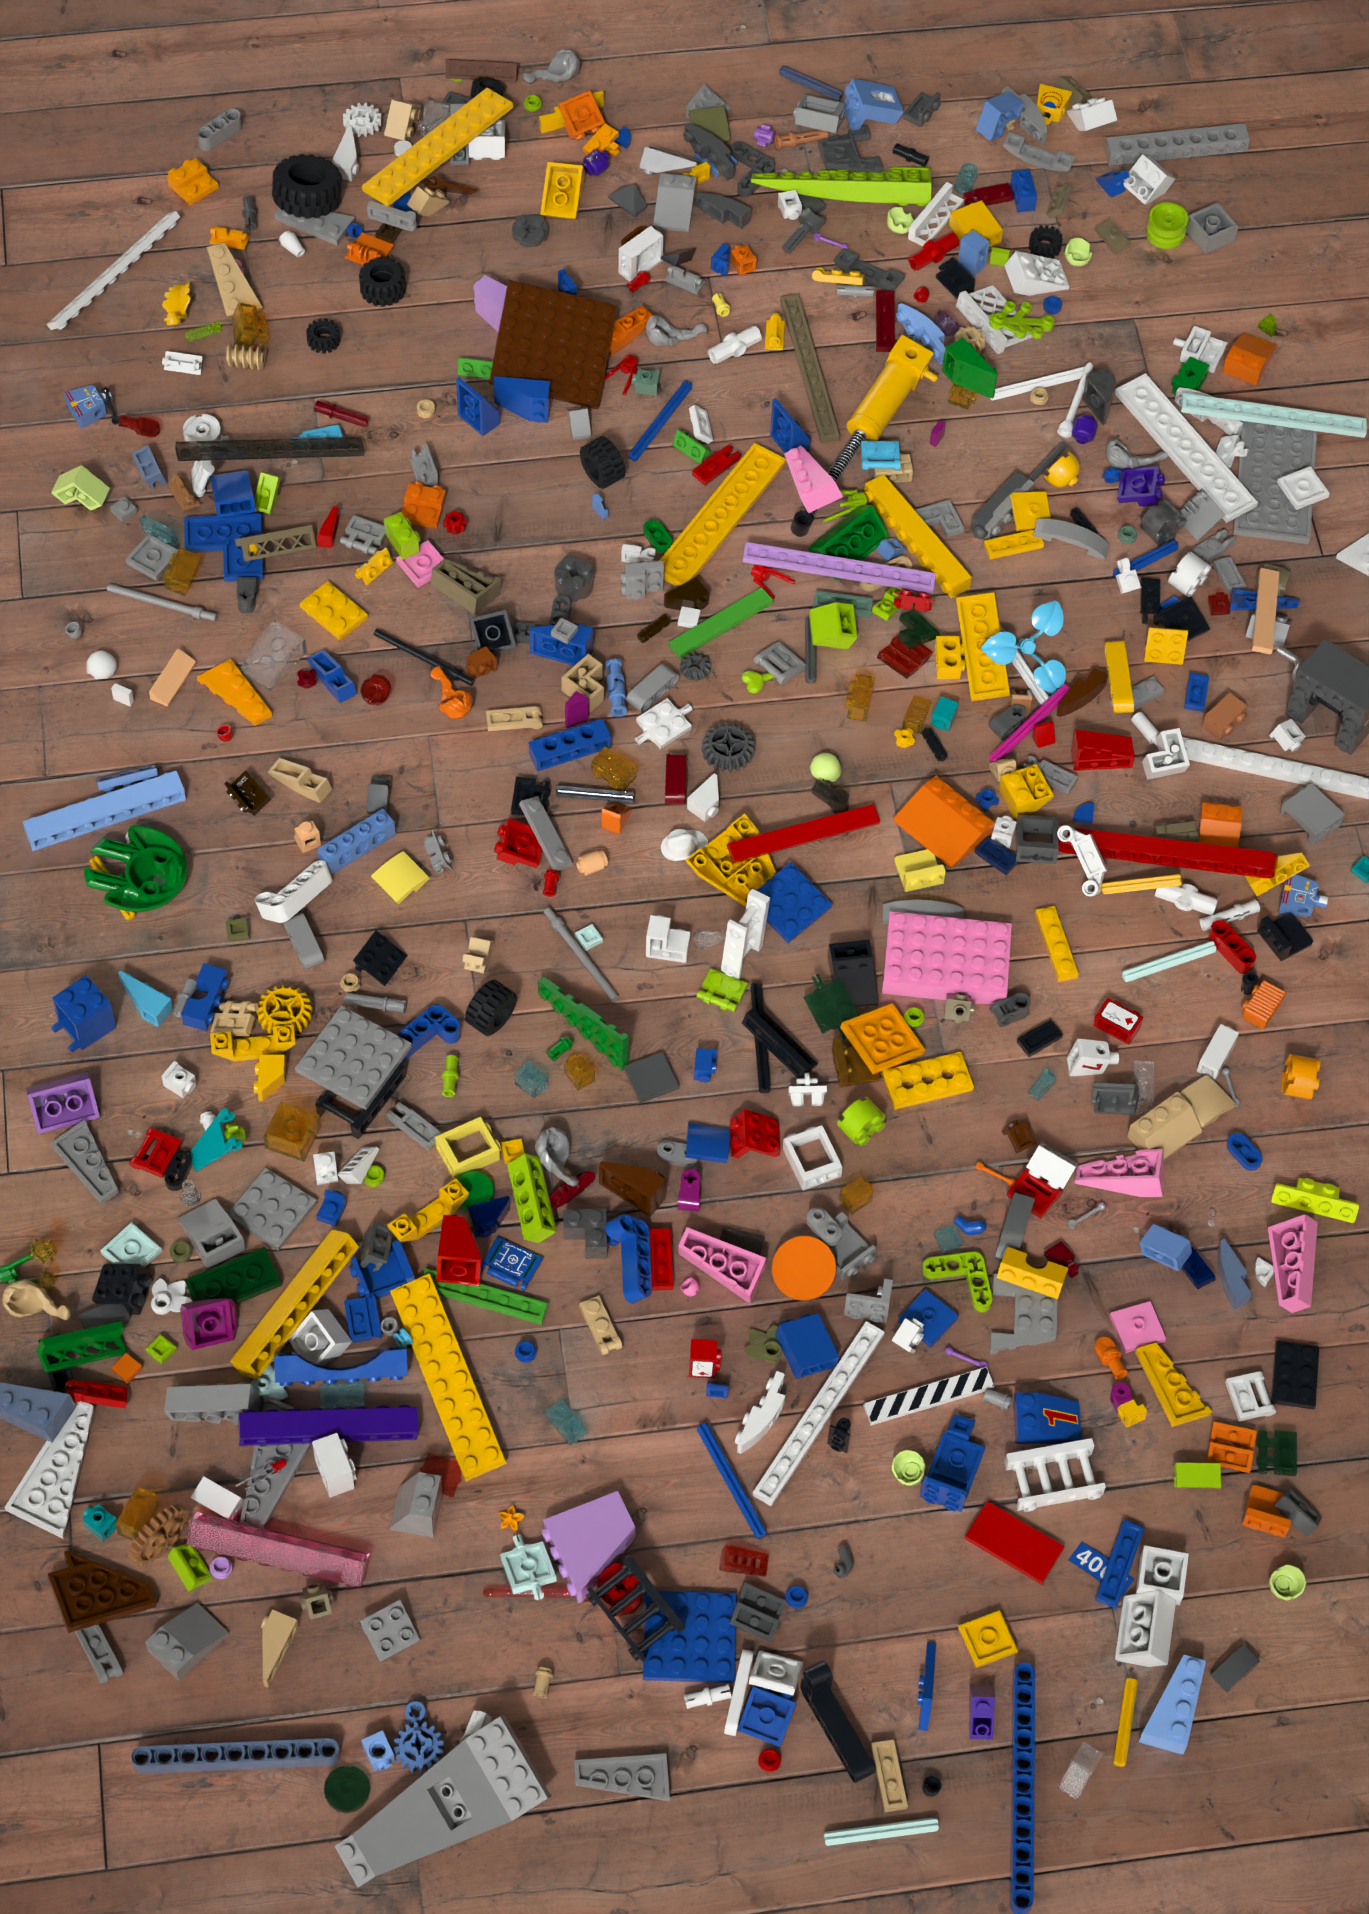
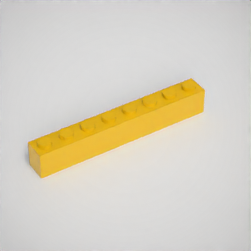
M882 474L865 483L864 493L867 502L873 505L875 511L883 517L887 526L894 530L898 539L905 543L909 552L916 556L920 565L925 567L928 572L936 573L935 580L941 586L942 591L947 593L952 599L969 590L972 580L970 574L887 477Z
M336 1230L329 1232L230 1360L231 1364L242 1376L258 1380L274 1359V1353H278L358 1250L359 1246L348 1233Z

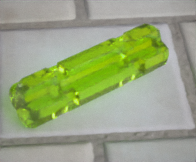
M216 321L211 323L210 326L207 324L194 329L195 331L185 332V337L188 342H193L195 338L201 339L212 335L213 332L214 334L221 332V326Z

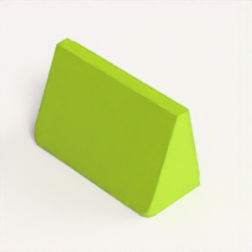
M192 1542L175 1546L168 1554L169 1561L189 1592L213 1579Z

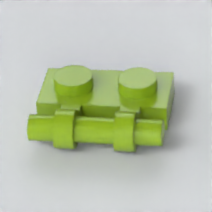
M710 968L702 984V989L707 990V992L699 990L697 998L702 999L704 1003L720 1006V1009L724 1011L730 1010L735 1012L738 1005L732 1003V1001L741 1002L748 988V983ZM717 994V995H720V996L725 997V998L722 999V998H719V997L714 996V995Z

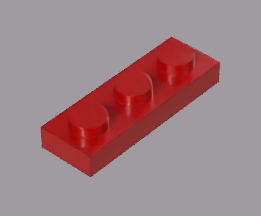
M670 1228L649 1229L652 1291L673 1290Z

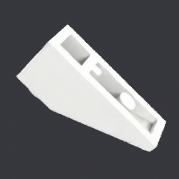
M348 126L331 161L339 169L342 179L352 181L359 172L352 126Z

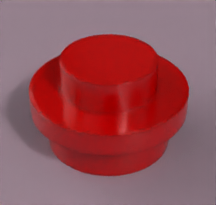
M766 1749L760 1753L758 1765L765 1772H774L781 1765V1757L777 1751Z

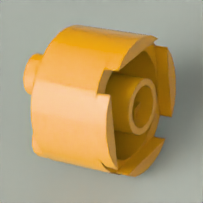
M1289 1054L1285 1062V1066L1288 1067L1286 1072H1283L1281 1080L1283 1095L1312 1099L1314 1090H1317L1319 1087L1320 1078L1316 1076L1320 1069L1321 1061L1316 1058Z

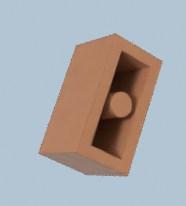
M1229 692L1205 715L1202 727L1221 740L1225 735L1229 736L1238 723L1242 724L1247 717L1246 711L1248 706Z

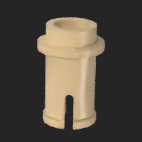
M539 1667L538 1671L535 1672L537 1678L533 1696L547 1698L550 1679L553 1678L551 1669Z

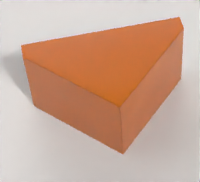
M615 802L604 807L601 812V828L620 834L632 809Z

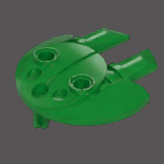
M130 826L128 830L130 844L104 837L94 845L90 853L124 861V864H127L125 877L122 874L114 875L84 867V878L87 887L108 892L105 894L104 903L111 907L128 912L155 910L171 902L184 887L187 878L186 857L181 847L170 836L157 829L146 826Z

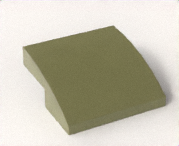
M724 106L689 110L690 124L708 131L722 142L730 141Z

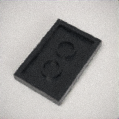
M1282 1341L1275 1342L1271 1404L1315 1409L1319 1347Z

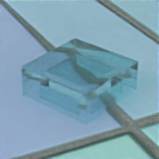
M954 1225L934 1232V1238L942 1253L962 1246L963 1242Z

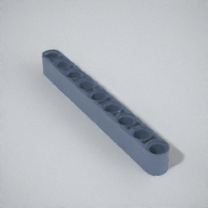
M331 1738L140 1746L135 1748L131 1754L133 1767L141 1774L331 1766L340 1759L338 1743ZM331 1748L335 1750L334 1754L330 1756L323 1754L326 1749ZM308 1749L312 1753L307 1757H303L300 1755L301 1751ZM282 1750L288 1752L286 1757L280 1758L277 1756L278 1752ZM262 1751L265 1753L264 1757L260 1759L253 1757L256 1752ZM238 1752L242 1754L239 1759L233 1760L230 1758L233 1753ZM189 1754L195 1756L190 1762L184 1761L185 1756ZM210 1754H218L217 1759L213 1761L207 1760ZM169 1755L172 1757L169 1762L163 1763L160 1761L163 1756ZM140 1757H148L147 1762L143 1764L137 1763Z

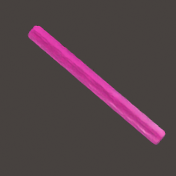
M1063 684L990 754L989 760L996 762L999 759H1003L1034 729L1035 725H1038L1059 705L1070 687Z

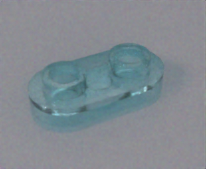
M964 164L960 168L954 186L957 193L964 194L972 190L978 176V168L974 164Z

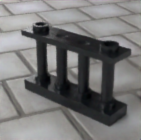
M399 1064L366 1110L362 1108L358 1116H353L332 1104L337 1094L330 1090H327L323 1096L321 1095L315 1103L317 1116L321 1118L326 1110L350 1123L352 1136L360 1139L405 1079V1067Z
M628 1555L622 1560L624 1565L621 1571L595 1591L591 1586L586 1588L588 1594L585 1596L593 1606L599 1605L631 1647L628 1652L635 1661L640 1659L644 1662L646 1660L642 1654L669 1631L673 1632L676 1630L677 1633H680L686 1627L631 1555ZM634 1576L639 1582L636 1584V1588L610 1609H607L600 1598L626 1577ZM648 1594L653 1600L650 1602V1606L622 1628L614 1616L639 1596ZM662 1612L666 1617V1620L663 1621L665 1624L636 1646L628 1635L655 1613L659 1614Z

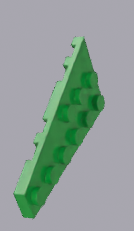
M545 977L541 978L538 981L539 996L543 1000L550 1002L552 1008L558 1014L561 1013L570 1026H575L585 1040L589 1039L599 1053L607 1056L611 1065L617 1066L623 1071L624 1066L628 1065L629 1036L626 1033L620 1035L616 1031V1026L613 1024L606 1025L604 1019L583 1003L577 1005L574 1002L573 996L570 994L567 996L563 995L560 987Z

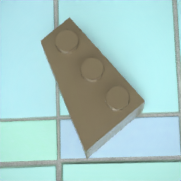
M444 559L432 568L431 585L475 615L500 595L501 579L484 576V572L478 571L476 573L467 570V566Z

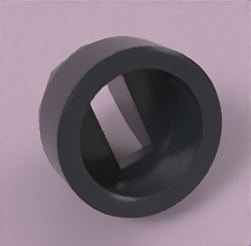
M935 1776L926 1777L922 1784L923 1793L928 1797L936 1796L941 1790V1781Z

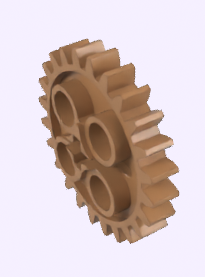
M178 1503L175 1506L172 1504L169 1509L166 1507L162 1513L158 1512L157 1517H152L150 1523L145 1524L142 1530L138 1532L139 1536L133 1539L134 1543L129 1546L131 1549L128 1551L130 1560L136 1566L139 1565L141 1567L143 1564L146 1566L149 1562L153 1563L156 1557L159 1559L163 1552L166 1553L168 1547L173 1546L180 1538L179 1534L185 1531L183 1528L188 1525L187 1521L190 1519L188 1517L190 1513Z

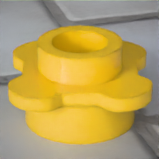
M910 728L895 730L896 745L902 748L914 745L913 730Z

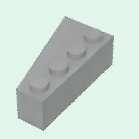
M247 1382L233 1385L227 1383H218L217 1385L197 1384L196 1386L178 1384L175 1387H167L164 1412L173 1421L200 1422L201 1418H204L212 1423L221 1424L222 1420L233 1421L234 1425H238L239 1413H243L246 1410L262 1412L264 1400L252 1384Z

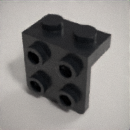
M1291 913L1275 921H1272L1267 915L1260 921L1257 932L1280 961L1310 947L1313 943V939Z
M104 1264L92 1301L95 1304H122L133 1315H140L151 1285L152 1275L141 1264Z

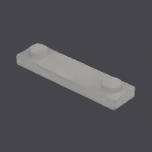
M539 797L522 800L519 805L552 869L558 871L570 868L573 863Z

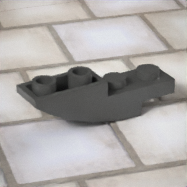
M686 123L683 136L685 141L691 144L694 152L702 160L708 158L711 163H714L719 174L723 175L726 180L732 179L734 165L730 161L731 151L708 131L696 125Z

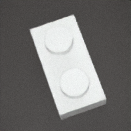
M696 405L691 406L689 411L694 436L696 439L709 444L713 441L708 413Z

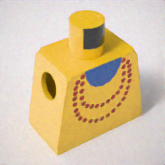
M1040 84L1037 107L1046 125H1049L1051 121H1061L1066 110L1070 107L1072 91Z

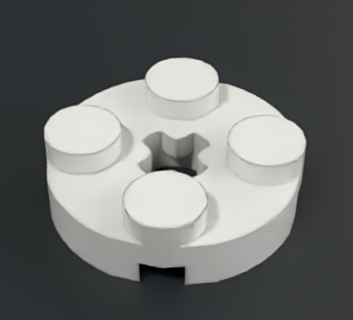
M202 414V417H196L195 415L184 423V440L193 447L201 448L202 445L209 446L210 449L221 437L219 422L211 415ZM205 429L206 431L204 433H199L198 430L202 431Z

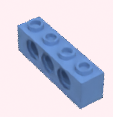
M384 809L379 810L318 848V861H326L330 874L336 873L395 836V822Z

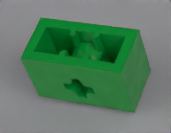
M1189 357L1186 363H1182L1179 374L1175 375L1172 379V394L1176 395L1179 387L1199 391L1208 377L1210 365Z

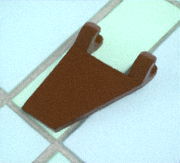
M437 176L429 177V179L435 181V185L430 184L426 180L419 182L430 189H439L448 193L466 195L476 193L475 188L442 182Z

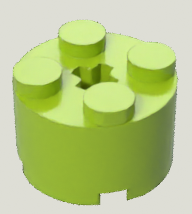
M867 1096L864 1097V1101L858 1099L851 1104L842 1114L845 1117L842 1122L840 1120L837 1122V1126L854 1144H859L861 1147L870 1141V1136L875 1132L882 1131L886 1126L884 1122L885 1114Z

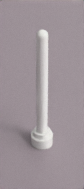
M1091 362L1086 364L1067 417L1058 427L1057 433L1062 437L1069 438L1072 435V422L1084 393L1086 377L1091 374L1093 369Z

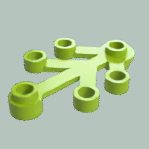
M1007 301L1000 313H993L989 317V324L993 329L1001 330L1005 328L1021 339L1025 338L1026 333H1029L1035 339H1041L1044 331H1052L1055 325L1054 318L1050 315H1045L1041 319L1023 318L1031 312L1032 305L1029 302H1023L1020 310L1014 317H1007L1016 308V304L1012 301ZM1029 325H1036L1039 327L1032 328Z

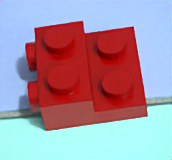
M508 818L503 825L500 824L497 831L500 841H497L494 847V852L497 853L496 859L512 865L520 862L537 868L540 863L542 848L529 825Z

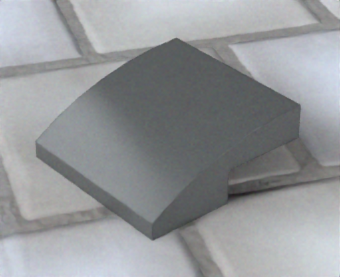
M744 1583L729 1624L771 1642L786 1601Z

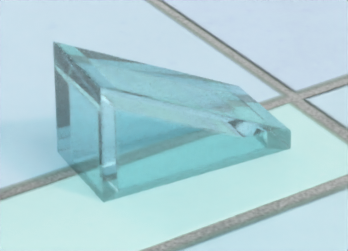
M1046 1069L1028 1093L1039 1100L1055 1084L1056 1076Z

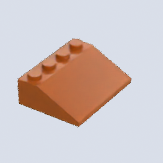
M937 775L925 783L892 820L951 869L974 852L987 836L991 838L995 822Z

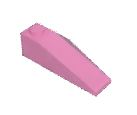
M1145 1149L1135 1151L1136 1155L1123 1157V1155L1116 1156V1160L1108 1162L1099 1160L1079 1165L1076 1170L1075 1184L1138 1197H1163L1165 1184L1163 1149Z

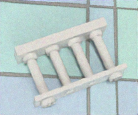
M754 889L748 894L746 912L738 923L729 920L727 924L721 971L737 979L741 977L743 958L748 951L754 949L759 952L763 946L770 897Z
M1092 1438L1006 1454L1004 1461L1006 1471L1012 1469L1016 1471L1023 1497L1018 1499L1017 1511L1024 1510L1025 1512H1030L1037 1507L1086 1498L1089 1500L1100 1498L1104 1494L1106 1486L1105 1483H1095L1088 1458L1092 1455L1094 1449ZM1068 1459H1080L1087 1486L1074 1488L1067 1463ZM1055 1461L1059 1464L1066 1489L1057 1492L1052 1491L1046 1469L1047 1463ZM1026 1467H1037L1044 1494L1031 1496L1024 1471Z

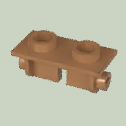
M178 473L172 476V483L167 485L181 510L186 512L201 506L187 480Z

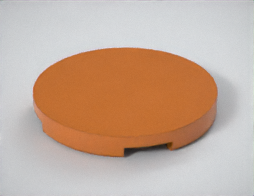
M798 1236L789 1239L779 1247L772 1261L774 1282L780 1291L789 1298L800 1301L815 1300L823 1296L835 1281V1257L830 1248L817 1238Z

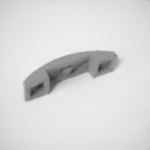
M1009 131L1003 147L1017 158L1047 170L1070 171L1076 156L1060 150L1056 155L1025 143L1026 137Z
M1055 519L1036 520L1033 536L1050 542L1052 538H1056L1087 549V555L1105 560L1109 543L1098 534L1066 521Z
M902 900L883 904L882 924H888L890 911L964 919V908L946 902Z

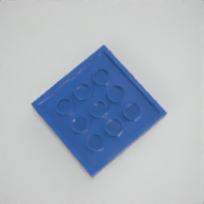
M658 1591L686 1628L680 1633H677L676 1630L673 1632L669 1631L644 1651L646 1660L643 1662V1680L734 1683L736 1627L729 1624L736 1604V1593ZM646 1594L645 1609L653 1601L648 1594ZM662 1612L659 1614L655 1613L645 1621L644 1640L665 1624L663 1621L666 1620V1617Z

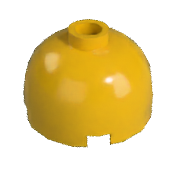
M1071 451L1067 452L1069 455L1067 458L1062 456L1048 470L1050 474L1048 476L1044 474L1043 478L1053 487L1064 488L1067 485L1072 487L1079 480L1077 476L1080 472V463Z

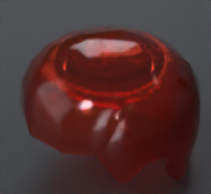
M373 674L362 683L360 690L362 699L369 705H382L389 699L391 693L390 681L383 675Z

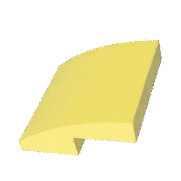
M404 851L391 858L371 875L398 904L413 890L417 892L430 879Z

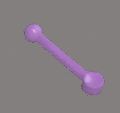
M820 233L814 234L816 241L822 240L846 250L849 248L848 244H841L822 237Z
M951 1347L945 1349L947 1355L961 1358L979 1366V1369L988 1367L985 1361L978 1362L953 1351Z

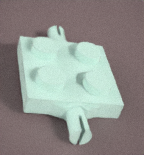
M518 1534V1539L515 1535L513 1541L516 1547L509 1552L500 1554L512 1592L517 1594L532 1590L535 1600H539V1597L542 1599L544 1594L542 1593L541 1586L557 1581L543 1541L535 1544H524L522 1535Z

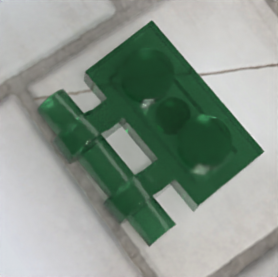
M1275 1430L1273 1438H1267V1431H1258V1438L1256 1439V1447L1258 1448L1256 1465L1258 1466V1473L1267 1474V1466H1274V1475L1296 1476L1297 1432ZM1267 1448H1274V1457L1267 1456Z

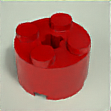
M614 1563L606 1568L598 1579L597 1589L621 1571L624 1564ZM628 1576L600 1599L607 1609H610L634 1590L639 1582L634 1576L630 1578ZM642 1595L619 1612L616 1617L634 1613L642 1602Z

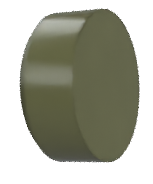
M185 1241L174 1242L169 1250L171 1259L176 1263H185L192 1255L191 1247Z

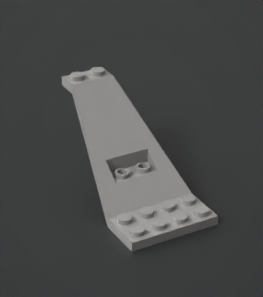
M502 1715L464 1739L355 1833L334 1847L357 1887H360L380 1874L509 1823L544 1802L551 1795L506 1717ZM446 1787L450 1789V1795L446 1792ZM458 1808L462 1810V1815L458 1813Z

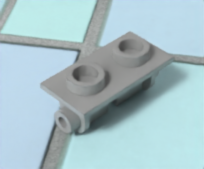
M670 265L667 272L669 274L665 278V281L696 295L705 284V281L699 275L697 276L690 272L685 273L683 269Z
M432 830L433 836H427L424 845L429 856L436 854L430 857L433 870L437 873H442L444 868L448 867L452 871L451 862L453 860L445 849L446 841L442 835H438Z

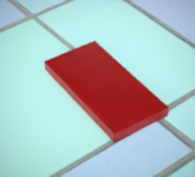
M988 1501L965 1535V1540L1041 1585L1065 1546Z

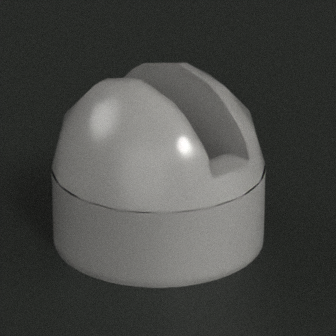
M71 622L66 626L65 632L70 638L77 639L82 635V628L78 622Z
M388 1317L381 1322L380 1328L385 1335L393 1336L394 1333H398L399 1324L396 1319Z

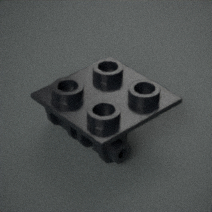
M375 930L353 961L357 971L365 970L383 986H386L408 955Z

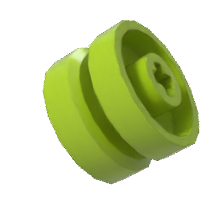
M1162 202L1155 205L1150 211L1146 229L1149 242L1162 249H1173L1180 246L1184 242L1189 221L1186 210L1172 202Z

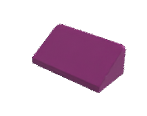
M577 691L565 703L566 728L588 720V697Z

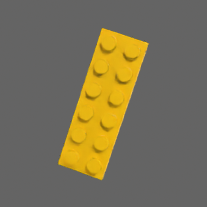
M995 593L956 598L971 702L1010 696L1006 665L995 663L981 650L982 645L990 637L1000 632Z

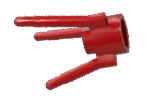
M626 355L617 366L604 376V381L619 369L625 374L631 373L622 393L626 395L632 382L633 373L636 374L638 371L636 368L638 365L637 359L633 355Z
M755 564L752 568L751 576L755 577L753 582L762 587L772 599H775V596L761 581H767L772 575L795 584V581L790 579L789 575L769 567Z

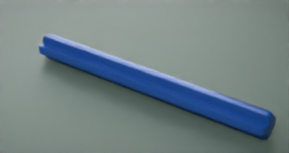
M685 380L628 453L630 460L637 461L691 391V382Z
M707 1423L699 1425L697 1432L757 1539L764 1537L767 1534V1530Z

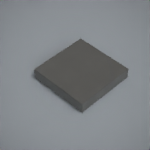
M663 1052L624 1066L627 1077L640 1103L679 1089L676 1078Z

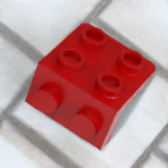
M746 1109L730 1119L731 1157L739 1159L750 1150L772 1157L780 1155L778 1119Z

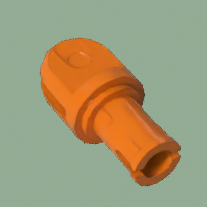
M1109 1337L1097 1339L1094 1349L1102 1365L1109 1366L1116 1380L1126 1377L1128 1371L1120 1361L1121 1352L1115 1342Z

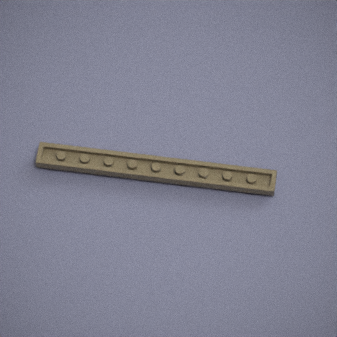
M799 294L781 296V306L820 442L839 441L840 435Z

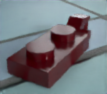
M1009 183L971 190L963 194L965 206L981 200L986 206L1013 201L1014 194Z

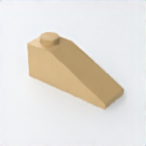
M273 1609L269 1616H265L261 1628H263L264 1686L268 1688L299 1628L297 1619Z

